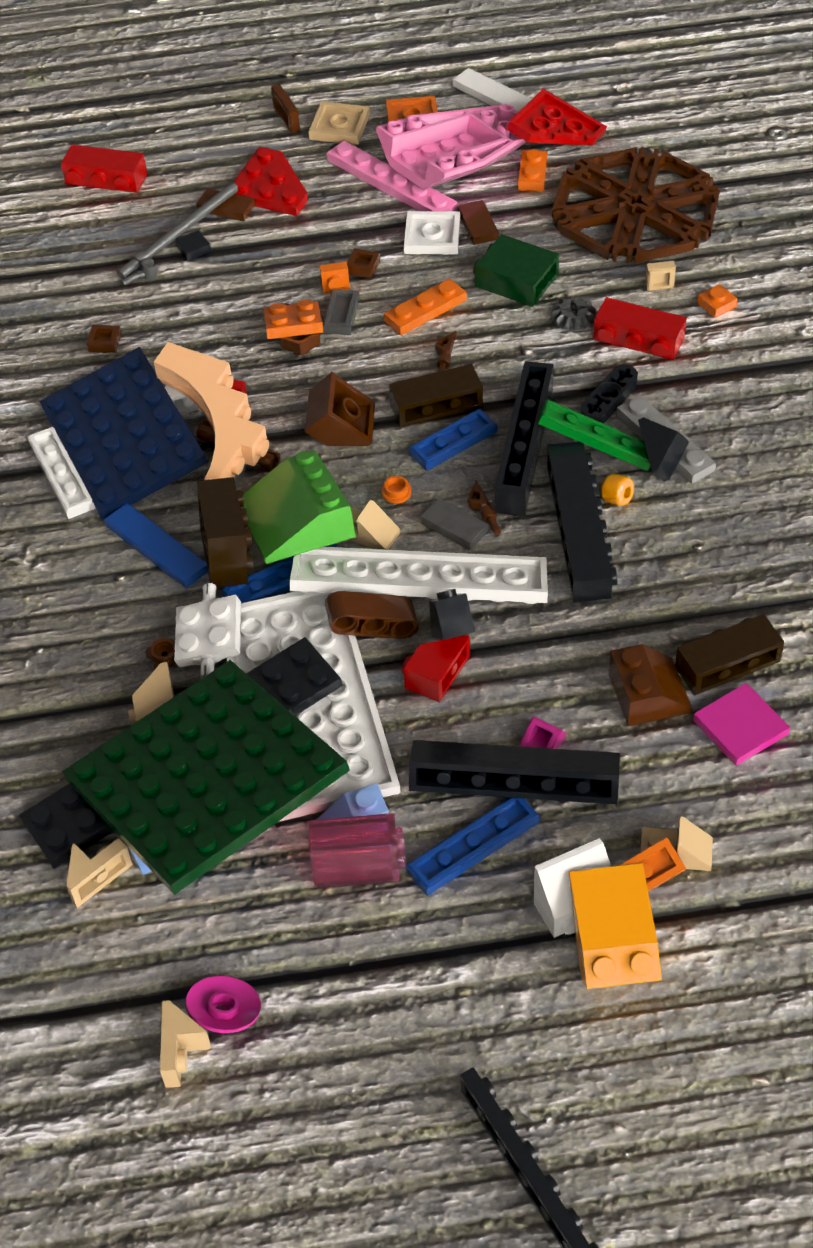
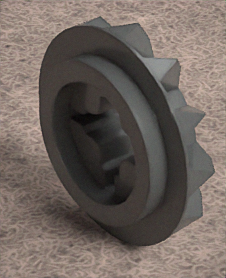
M570 296L568 300L560 298L558 304L553 305L551 317L553 322L560 328L582 330L593 324L596 308L592 306L591 301H584L582 296L578 299H573ZM570 310H575L577 316H574V314Z

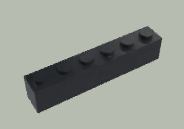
M524 362L495 485V513L523 517L526 515L545 428L538 424L545 400L551 401L554 364Z
M579 441L547 444V470L573 602L611 599L612 586L617 585L616 567H610L609 563L612 561L611 544L605 543L604 538H607V526L605 519L600 520L599 515H602L601 498L595 497L594 494L597 493V480L595 474L590 475V471H592L591 453H586L584 443Z
M413 740L409 759V791L617 805L620 753Z

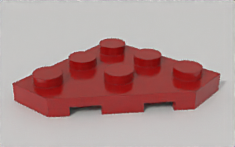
M543 88L509 121L506 130L513 133L517 138L529 143L593 146L604 135L607 126Z
M259 146L233 181L238 187V191L235 194L254 198L255 207L298 216L308 201L307 191L282 151Z

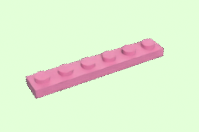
M346 141L341 142L327 152V161L417 211L458 210L457 201L431 187L424 190L390 167L389 164Z

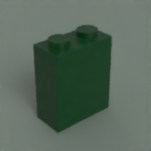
M501 234L494 243L489 245L487 252L482 258L477 259L474 264L475 287L533 307L559 275V254Z

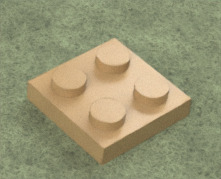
M321 101L309 129V140L336 143L346 141L350 144L358 145L370 116V106Z

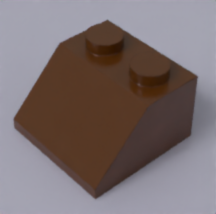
M331 372L309 390L304 431L326 446H369L372 444L375 401Z
M644 644L610 651L609 677L627 726L692 713V706L672 657Z

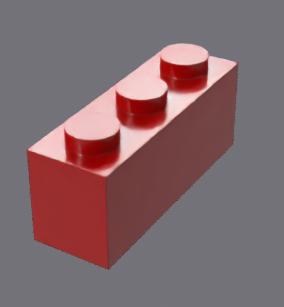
M71 144L61 162L65 183L70 185L138 193L147 176L144 153Z
M606 297L594 318L593 340L674 360L685 339L687 317Z

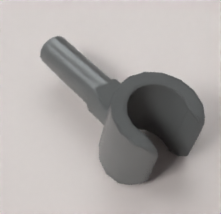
M152 258L144 259L142 261V270L122 279V284L125 286L141 278L155 279L158 273V265H154Z

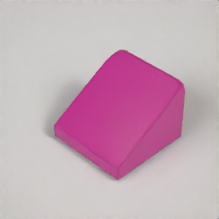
M533 716L518 746L558 749L567 733Z

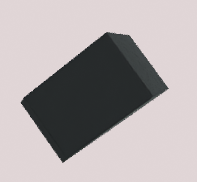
M644 417L638 419L652 472L664 482L670 480L690 441L676 430Z

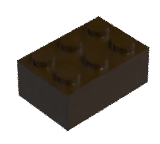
M234 477L197 481L200 532L209 581L215 584L216 587L248 584V571H253L252 553L247 552L249 551V546H252L251 529L248 527L246 508H243L242 489H236Z

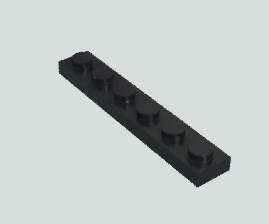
M474 1067L460 1074L462 1094L561 1248H599L595 1242L589 1244L582 1234L583 1225L572 1207L566 1209L559 1198L561 1192L554 1178L549 1173L544 1175L537 1165L539 1158L528 1140L522 1142L515 1130L518 1129L517 1124L507 1108L501 1110L495 1101L497 1095L487 1077L480 1078Z

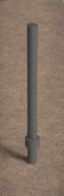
M233 182L145 250H139L132 255L131 260L117 270L119 277L124 279L135 270H141L144 259L155 256L238 191L237 185Z

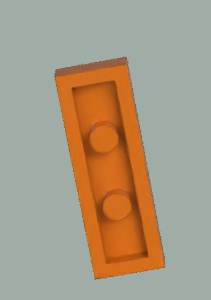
M449 278L385 312L384 321L402 336L467 300V292Z

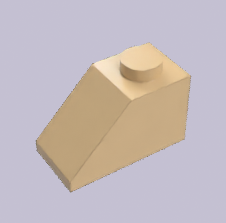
M167 662L160 663L132 695L134 709L128 710L131 725L174 697Z

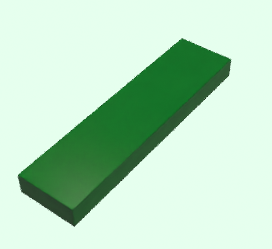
M545 400L541 408L538 424L648 471L651 465L643 440L553 401Z

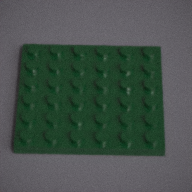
M229 660L62 772L71 786L175 895L348 773L350 769L347 761L234 662Z

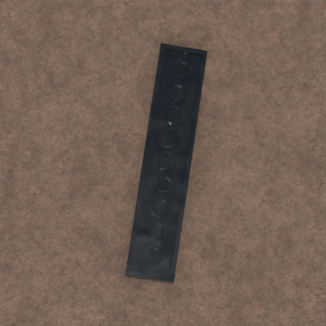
M306 637L246 673L294 716L343 686L340 676ZM70 783L19 814L23 824L54 869L70 859L72 844H75L83 851L114 831Z

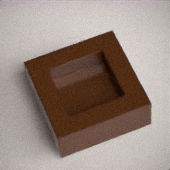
M354 248L347 261L348 273L350 275L372 278L380 263V253Z
M92 325L87 341L88 351L116 353L121 337L120 326Z
M318 333L280 338L281 348L291 351L295 355H305L311 349L321 345L320 334Z

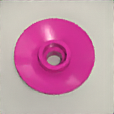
M213 976L200 980L190 988L186 997V1010L190 1018L202 1028L218 1033H233L250 1027L257 1020L261 1010V1000L255 989L248 983L233 977Z

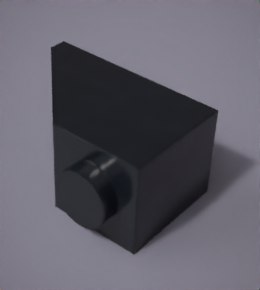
M456 588L436 593L438 599L429 601L433 638L446 640L476 632L466 593L457 594Z

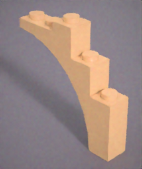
M167 342L154 361L157 378L160 379L161 383L178 390L192 400L205 414L215 433V450L211 466L204 480L235 477L242 472L244 464L255 466L260 457L266 455L269 448V440H267L265 426L249 421L251 408L248 404L247 394L231 389L233 376H231L229 362Z

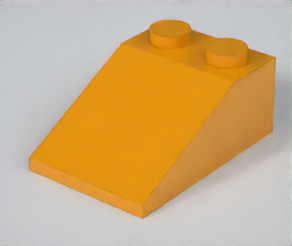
M643 863L569 871L582 984L587 989L662 980L658 941Z

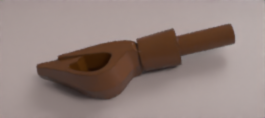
M456 331L436 342L435 350L439 355L437 362L438 372L449 368L451 353L457 335Z
M475 480L467 503L470 509L480 511L484 522L490 525L495 535H498L501 530L496 522L497 515L489 505L483 490L478 485V481Z

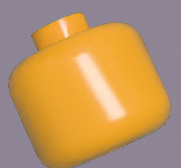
M612 473L601 483V496L607 503L624 506L633 497L634 483L629 477Z

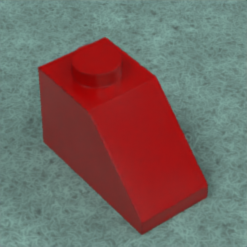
M462 635L419 645L412 656L408 655L402 665L405 688L440 703L470 657V636Z

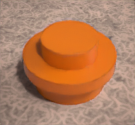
M391 476L384 482L381 492L385 501L392 504H400L411 497L412 489L404 477Z

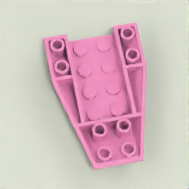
M508 104L409 115L407 118L389 121L376 127V133L389 166L423 190L484 169L526 143L523 139L517 138L513 133L506 130L509 121L518 113L513 106Z

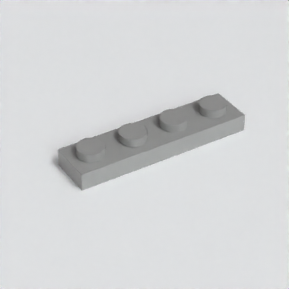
M641 395L617 407V416L642 439L643 436L638 419L644 417L678 431L690 441L675 469L691 484L715 471L716 462Z

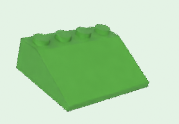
M316 450L302 451L297 453L296 456L286 458L243 494V508H246L248 527L251 529V536L266 564L356 537L350 504Z

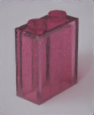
M394 813L308 820L309 853L315 889L400 882L399 868L406 867L403 827H395Z

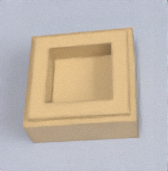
M674 261L648 263L646 265L645 287L647 291L674 288L676 271Z

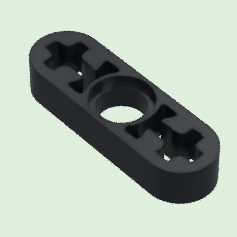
M630 365L616 366L581 404L580 414L604 424L617 410V407L636 389L637 370ZM605 393H613L616 395V397L612 399L604 398L602 395Z

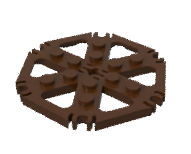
M637 147L580 159V162H575V170L567 168L566 173L563 172L553 204L552 218L553 222H557V229L560 231V234L608 260V256L612 253V261L616 262L617 257L623 255L627 257V263H631L633 256H635L636 264L693 251L694 248L699 247L700 239L707 241L708 236L711 237L720 190H718V185L713 186V177H710V174L662 150L661 156H658V149H654L652 154L644 153L645 147H641L639 154H637ZM622 165L631 167L627 184L602 171L603 169ZM662 170H669L686 179L655 186L657 175ZM575 189L583 190L598 198L596 200L567 205L570 192ZM702 204L705 206L703 221H696L674 208ZM616 222L612 240L607 244H600L593 238L580 232L584 228ZM645 224L675 240V243L657 246L650 250L642 249L640 241Z

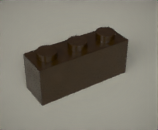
M472 364L389 384L390 405L400 428L483 408V386Z
M762 614L754 618H746L731 627L715 630L710 635L695 641L685 642L677 647L675 666L695 696L781 662L784 640L767 617Z

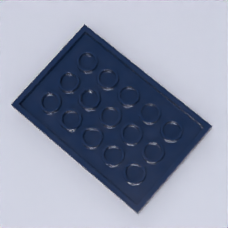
M140 347L39 401L103 520L126 503L132 505L208 463L204 452L160 379L157 378L154 369Z

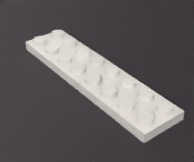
M322 547L295 555L290 576V591H300L302 593L350 591L438 599L436 593L456 588L457 594H467L468 601L491 600L493 602L513 601L535 604L547 603L548 597L546 557Z

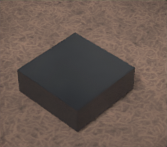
M199 230L175 239L176 247L187 261L212 252L210 243Z

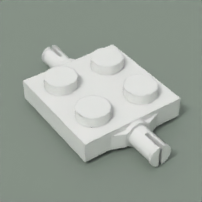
M208 583V586L207 584L203 585V600L201 602L176 607L174 661L179 668L194 664L201 665L200 679L214 671L215 663L224 658L240 655L241 601L237 595L216 599V585L213 583Z

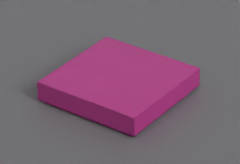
M747 683L697 711L693 717V721L736 766L787 736L790 732V726Z

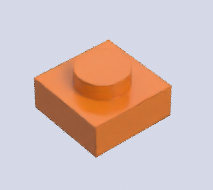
M347 261L320 265L323 293H330L332 289L350 290Z
M718 284L698 294L697 303L716 318L737 307L738 298L721 284Z

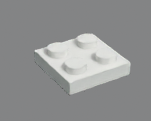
M407 211L404 254H458L460 212Z

